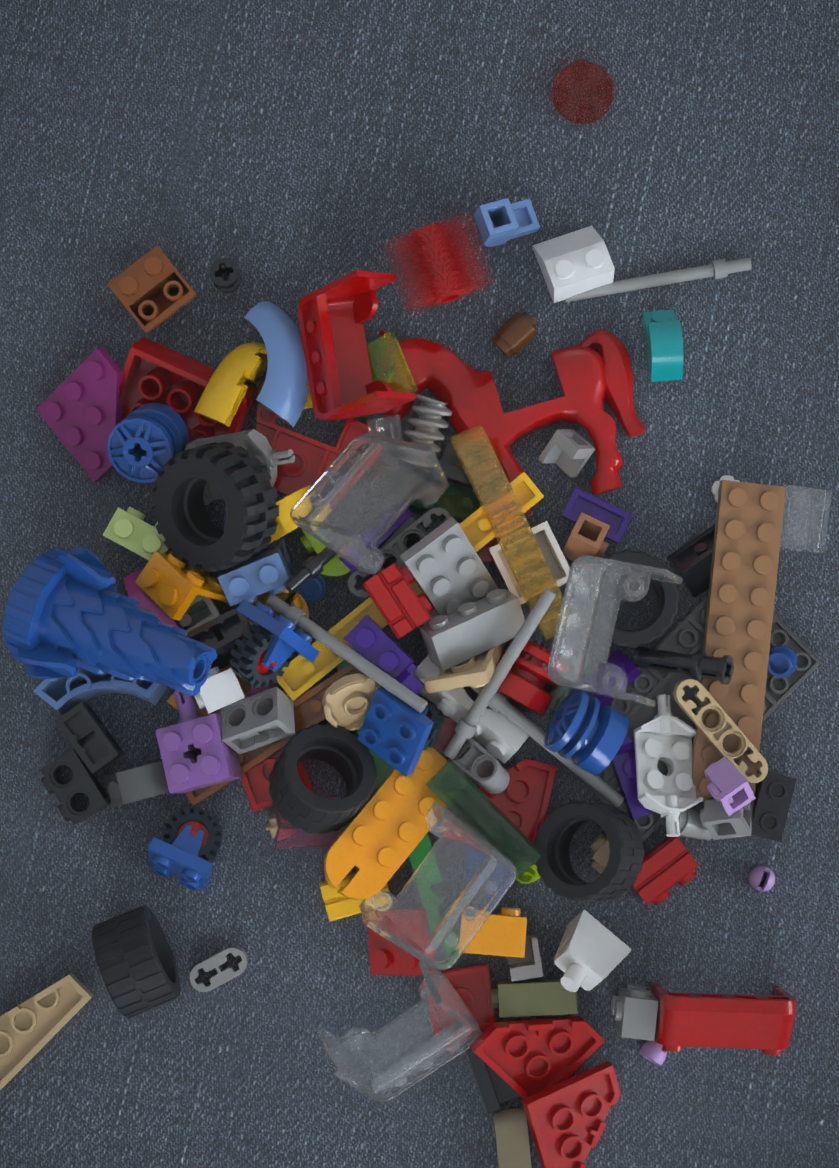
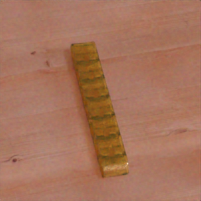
M478 424L450 437L454 450L530 611L545 588L557 594L538 624L543 638L547 641L575 628L576 625L484 428L481 424Z

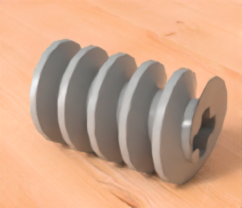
M416 394V398L423 405L412 406V410L419 417L408 419V422L415 427V430H405L404 434L411 439V442L401 443L400 446L407 451V454L399 456L423 464L435 465L437 460L430 453L440 452L441 448L434 441L444 440L445 438L438 431V428H448L449 425L442 419V416H451L453 412L445 406L447 403Z

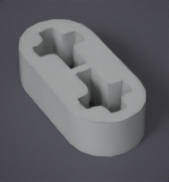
M230 946L199 962L190 973L191 985L199 992H208L239 976L248 965L249 958L246 951L239 946ZM229 953H232L234 957L238 955L241 957L242 960L238 963L239 969L235 970L233 966L222 969L221 965L229 959ZM203 968L205 972L216 968L218 973L209 979L211 984L207 985L205 981L199 982L197 980V977L200 975L199 969Z

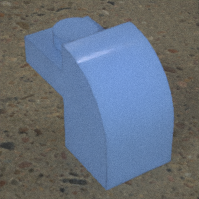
M509 198L480 205L474 212L477 227L486 247L504 245L510 239L535 233L540 229L530 199L510 204Z

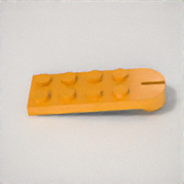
M432 747L422 750L414 772L405 777L394 768L326 852L324 873L330 887L337 888L355 866L358 871L346 886L341 887L337 893L350 899H367L379 893L470 780Z

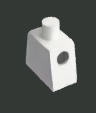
M585 909L568 923L554 958L555 965L564 972L560 980L561 985L570 992L578 991L580 986L586 991L593 989L632 950Z

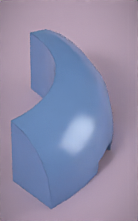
M269 301L260 302L251 308L244 317L260 333L267 351L266 378L256 400L270 413L294 427L301 416L309 394V389L307 388V366L301 333L298 326L282 309Z
M79 667L77 676L45 679L33 692L61 715H64L80 702H86L106 694L133 695L155 706L163 696L167 686L138 679L127 681L104 671L102 675H98Z

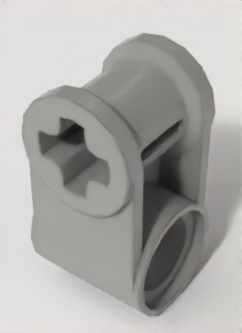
M473 738L466 740V744L458 752L455 759L449 758L447 760L468 779L473 780L490 794L503 792L509 784L510 776L507 770Z

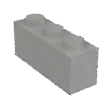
M496 589L490 591L485 598L476 602L464 603L458 607L457 611L448 615L436 616L430 619L428 624L419 628L431 662L444 671L515 638L525 622V618L518 597L507 589Z

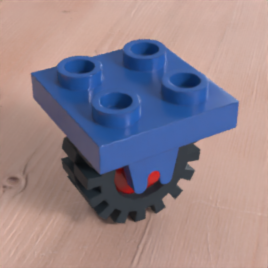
M243 599L236 609L250 620L253 625L249 627V632L244 630L241 633L243 636L241 641L236 639L234 644L238 647L231 650L230 654L234 658L230 659V664L233 666L231 668L232 671L257 688H260V686L265 688L269 686V682L274 684L277 681L276 676L282 677L285 673L282 671V668L289 666L290 662L287 659L292 657L293 652H296L312 663L320 653L310 645L312 641L310 636L298 628L293 631L296 625L282 615H275L273 618L272 616L275 612L258 601L256 606Z
M381 686L376 689L357 740L406 777L414 772L422 750H427L428 747L431 748L436 742L444 722L443 712L441 709L436 710L437 705L433 702L427 704L424 711L419 713Z
M189 807L183 808L182 813L178 811L174 813L173 818H169L166 828H164L163 841L153 837L148 847L147 865L151 866V871L165 878H168L169 875L181 880V885L190 890L197 891L200 888L206 891L212 876L213 863L211 862L214 861L216 854L219 853L222 841L221 825L218 826L217 818L215 816L212 818L210 812L206 809L204 812H201L200 807H194V810L190 811Z

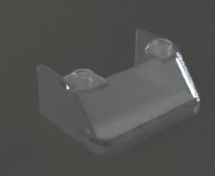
M584 555L575 559L570 567L548 664L550 679L564 687L655 707V700L627 693L628 678L625 671L619 666L608 664L607 660L621 600L637 602L644 598L648 592L651 579L682 584L683 578L667 569Z
M424 959L418 962L425 978L418 989L422 1001L374 1033L364 1028L355 1027L346 1031L342 1037L337 1038L324 1028H320L317 1031L332 1073L377 1102H385L397 1097L469 1049L470 1045L482 1034L477 1020L449 979Z

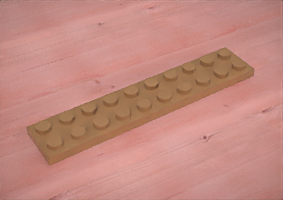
M721 480L702 652H705L707 656L721 658L724 655L732 656L734 670L732 679L727 685L721 684L719 680L703 678L699 682L759 751L786 487ZM706 698L703 702L697 700V709L701 705L708 703ZM714 709L704 711L701 717L703 725L707 728L714 727L719 720V716ZM695 725L692 780L696 787V799L703 797L702 803H705V800H712L714 797L706 787L710 782L705 776L704 771L710 764L719 761L723 757ZM735 734L725 736L723 748L727 752H734L739 748V738ZM747 748L743 755L734 759V762L737 763L738 759L743 760L748 766L745 772L746 775L749 773L757 775L756 767L758 761L755 763L750 762L744 756V754L750 752ZM748 782L755 795L756 783ZM752 800L750 804L754 808V800Z

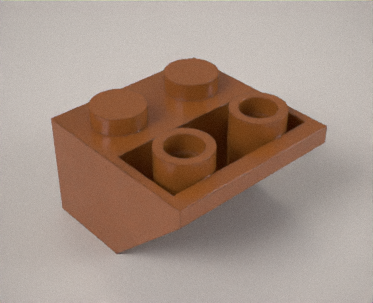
M158 245L107 283L115 296L146 334L197 296Z

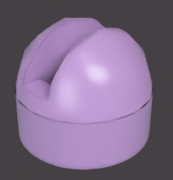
M758 865L750 870L748 882L753 889L759 892H766L774 886L775 875L770 868ZM765 871L768 872V875L762 888L759 886V884Z
M647 1040L642 1045L639 1054L652 1063L662 1066L666 1059L667 1051L663 1050V1045L656 1043L655 1040Z

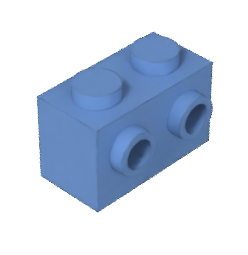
M278 545L261 552L250 560L224 570L220 569L217 578L231 607L236 604L240 605L243 599L252 604L258 600V595L265 592L273 595L285 590L284 582L292 574Z

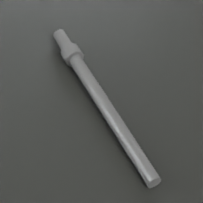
M750 257L732 261L719 259L711 261L709 265L613 281V283L565 299V302L713 277L714 280L726 278L731 273L752 270Z
M545 588L495 668L490 682L484 686L466 717L460 718L454 728L456 733L443 752L447 757L455 759L467 739L470 740L477 730L475 725L557 594L552 590Z
M275 594L269 596L266 604L295 624V628L299 627L417 712L422 713L428 704L424 699L307 618L306 612L296 605L290 606Z
M484 686L472 689L480 694ZM497 690L488 704L493 711L497 712L499 710L615 807H619L625 798L598 775H593L573 764L572 756L565 759L558 755V751L553 752L544 747L546 732L507 701L508 697Z

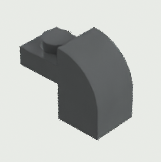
M162 761L104 777L112 808L169 792Z

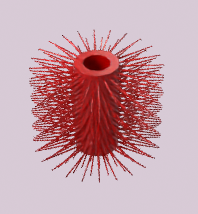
M452 219V222L433 224L432 221L430 225H424V227L414 232H408L412 234L400 235L407 236L403 237L406 239H394L397 240L396 242H402L394 244L398 246L391 249H402L395 252L399 253L395 256L402 255L397 257L402 260L399 263L405 262L398 265L402 266L398 269L406 267L400 270L403 272L399 274H403L402 276L408 275L405 277L409 280L402 283L406 284L402 287L408 286L404 289L411 288L403 292L410 291L412 293L408 295L411 297L404 300L411 299L407 302H415L406 305L412 304L415 306L413 308L426 305L434 306L435 304L437 306L439 304L445 305V303L462 299V296H473L465 294L473 293L469 291L482 289L478 288L481 287L478 285L487 283L483 281L490 279H483L485 277H481L488 274H482L486 271L479 272L484 270L480 269L484 267L480 266L482 264L475 265L483 262H476L480 259L474 260L478 258L474 256L479 254L472 255L476 252L469 253L477 249L471 250L468 248L472 245H469L467 242L473 239L464 241L471 238L467 237L471 234L463 236L469 232L463 233L461 231L465 229L461 227L466 226L462 225L466 222L459 223L461 221L455 222Z

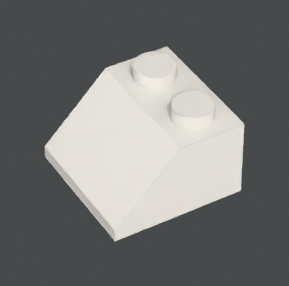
M592 225L533 245L534 253L553 303L613 283L614 265L604 240Z
M547 521L489 548L508 590L518 597L520 605L539 598L545 588L553 591L575 579Z

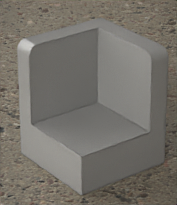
M557 429L538 460L543 464L555 463L569 477L575 478L595 448L574 429Z
M536 934L526 935L525 957H507L511 981L544 976L538 938Z

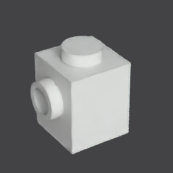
M218 666L210 669L207 680L200 687V693L194 695L200 709L206 707L208 713H211L245 698L236 673L231 669L232 667L221 672Z

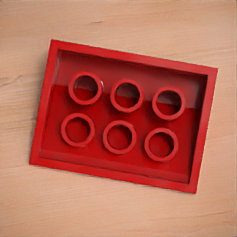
M143 337L130 347L123 368V383L119 385V403L122 404V420L143 404L159 403L169 406L180 414L185 422L189 435V444L197 439L240 432L248 417L258 389L249 384H244L248 387L247 392L230 427L197 414L194 410L216 369Z

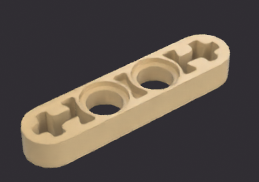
M694 679L679 681L673 691L675 701L722 757L726 756L748 782L759 783L764 780L768 773V764L765 758L705 687ZM695 686L696 691L693 694L699 702H703L706 698L708 703L701 705L693 713L691 709L697 706L690 699H682V696L685 694L683 687L692 688ZM708 709H714L719 716L718 723L711 728L704 726L701 718L704 711ZM729 734H735L739 738V748L729 753L723 748V739ZM747 748L750 752L744 754V756L750 762L755 763L758 761L759 763L756 767L757 775L751 773L746 775L745 772L748 766L743 760L738 759L737 763L734 762V759L743 755Z

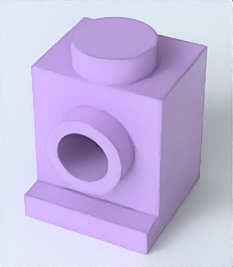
M726 756L710 764L704 771L705 776L710 782L706 786L717 802L720 801L725 813L729 817L756 798L748 781Z

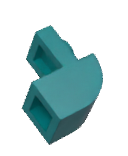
M674 310L643 312L642 323L647 340L646 363L650 381L682 380L684 354L680 320H676Z

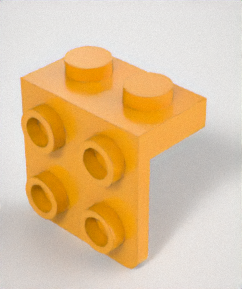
M155 551L135 581L171 619L178 621L182 619L197 595L228 602L218 578L210 576L203 569L197 570L188 565L189 561L183 563L174 556L175 552L166 554Z

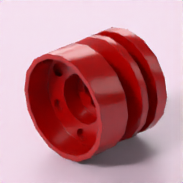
M513 639L509 640L507 643L510 645ZM529 640L498 688V691L521 706L540 716H544L553 700V697L543 689L544 684L547 683L560 687L562 682L550 675L552 670L566 676L570 668L563 664L557 655Z

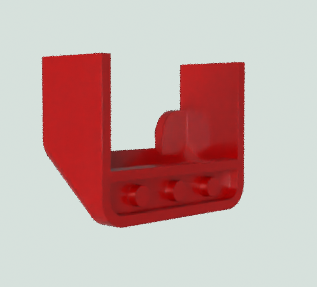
M355 270L301 299L298 306V319L307 366L312 407L318 419L338 420L384 413L416 399L415 393L392 392L390 385L386 381L377 380L373 382L363 323L370 320L377 311L376 290L396 281L395 274Z
M651 982V992L659 1001L654 1040L656 1043L663 1045V1050L680 1052L683 1050V1046L762 1049L761 1053L781 1055L782 1049L789 1048L796 1015V999L780 986H773V995L666 992L658 982Z

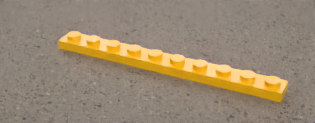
M523 472L459 525L477 552L539 502L544 495L527 474ZM416 581L410 584L417 595L423 592ZM369 597L327 632L353 649L343 638L365 615H369L382 629L387 625V622L371 597ZM316 640L311 646L320 653L313 663L298 655L290 661L288 667L284 666L282 668V671L285 672L282 677L277 675L276 679L292 701H294L344 659Z

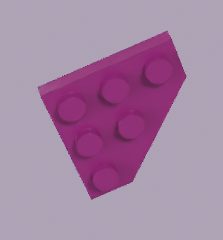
M103 347L96 348L36 408L37 412L93 482L100 481L114 468L109 460L107 451L108 437L114 427L122 421L119 385L123 383V371Z

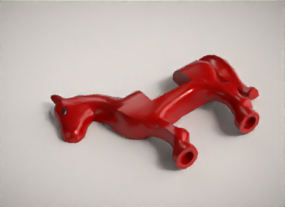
M598 329L589 334L577 346H568L550 352L562 397L503 413L490 370H474L440 343L422 338L399 340L388 331H379L385 346L379 356L380 380L386 381L390 385L392 392H408L420 395L425 389H428L438 401L447 403L445 406L453 412L451 416H447L449 423L460 441L483 452L490 458L501 472L505 487L525 472L515 460L510 447L530 434L557 423L580 424L587 431L593 442L596 452V473L590 480L592 495L603 494L623 487L618 472L624 462L616 446L617 425L613 417L604 411V401L613 411L629 438L643 434L646 428L634 410V377L630 356L625 345L615 335L604 329ZM592 347H597L600 354L593 350ZM415 400L386 411L383 414L393 420H401L409 415ZM530 508L529 510H527V511H526L523 515H521L520 517L532 513V512H531V508Z

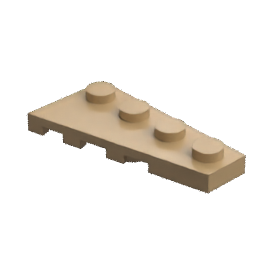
M72 973L0 1016V1090L94 996Z

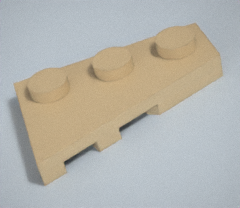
M507 642L444 671L440 669L441 673L437 677L429 676L424 681L427 694L468 686L470 688H480L486 685L491 680Z

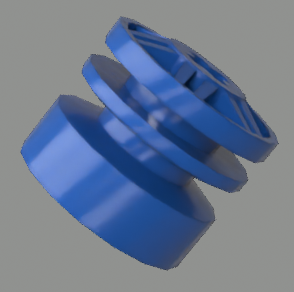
M159 403L143 404L118 423L110 433L107 443L109 460L116 471L126 479L138 483L153 482L156 480L159 471H163L164 464L170 458H174L177 453L185 451L189 440L187 426L180 414L169 406Z
M577 688L563 700L553 715L544 738V747L553 752L558 751V755L565 759L572 756L573 764L593 775H597L610 764L619 751L628 730V717L608 705L600 708V702L597 698L589 697L588 693Z

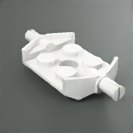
M663 694L656 696L658 714L654 716V719L633 730L637 793L639 802L646 809L659 813L661 818L666 819V836L678 837L680 836V813L703 801V797L696 799V787L692 780V737L695 736L696 729L673 716L671 713L670 695ZM658 760L666 764L668 768L667 776L658 770Z

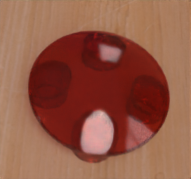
M584 59L576 60L564 67L556 76L552 86V100L556 110L568 121L578 124L592 123L602 118L610 109L614 98V83L609 74L599 65Z

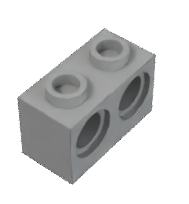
M276 686L221 708L222 741L240 755L294 735V701Z

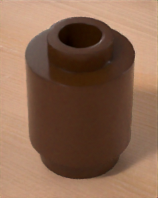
M516 311L495 331L496 336L491 341L509 358L513 353L517 355L538 335V332L535 330L538 324L526 311L522 315Z

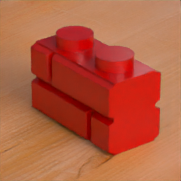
M395 562L362 585L396 638L399 639L429 620L431 616L428 611L433 608L423 592L417 595L410 584L415 582L407 567L403 565L399 568Z
M666 837L644 854L641 872H639L636 882L631 886L646 905L653 902L657 906L671 895L668 890L675 884L679 883L680 886H683L696 876L694 870L699 865L678 837Z

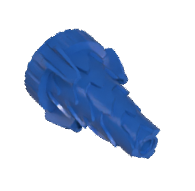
M77 546L71 551L59 547L40 554L34 558L31 564L26 566L23 573L16 580L4 611L3 637L13 659L24 663L25 673L28 676L39 679L77 676L78 669L81 667L98 675H102L104 671L127 681L138 679L162 684L190 696L200 693V687L205 683L210 673L211 664L217 658L216 650L186 637L189 633L188 631L159 620L157 613L138 606L139 600L115 591L117 586L113 584H115L116 579L100 559L86 547Z

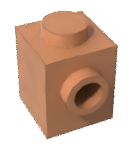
M581 512L562 552L564 557L590 569L595 558L598 560L602 559L609 543L603 540L610 525Z

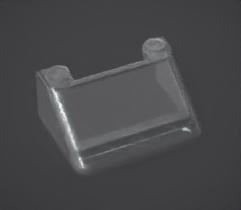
M366 433L350 442L294 505L290 516L297 526L357 569L375 575L384 563V555L379 548L374 546L414 499L421 500L426 505L432 504L439 499L450 485L431 447Z
M434 801L426 813L425 822L429 831L439 837V839L397 897L382 889L376 895L364 899L359 906L366 927L436 970H446L456 963L514 883L516 868L510 859L449 809Z

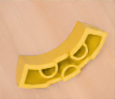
M260 342L241 344L229 352L210 378L194 412L230 427L247 392L248 387L244 384L247 380L254 382L259 376H263L268 363L265 344Z

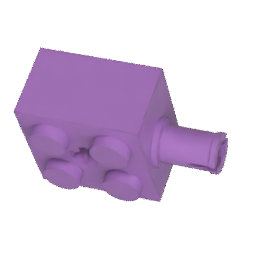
M179 691L174 692L180 721H178V724L155 730L169 794L187 793L242 778L243 775L237 752L222 741L221 714L214 713L207 716H199L194 696ZM201 749V755L197 756V752Z

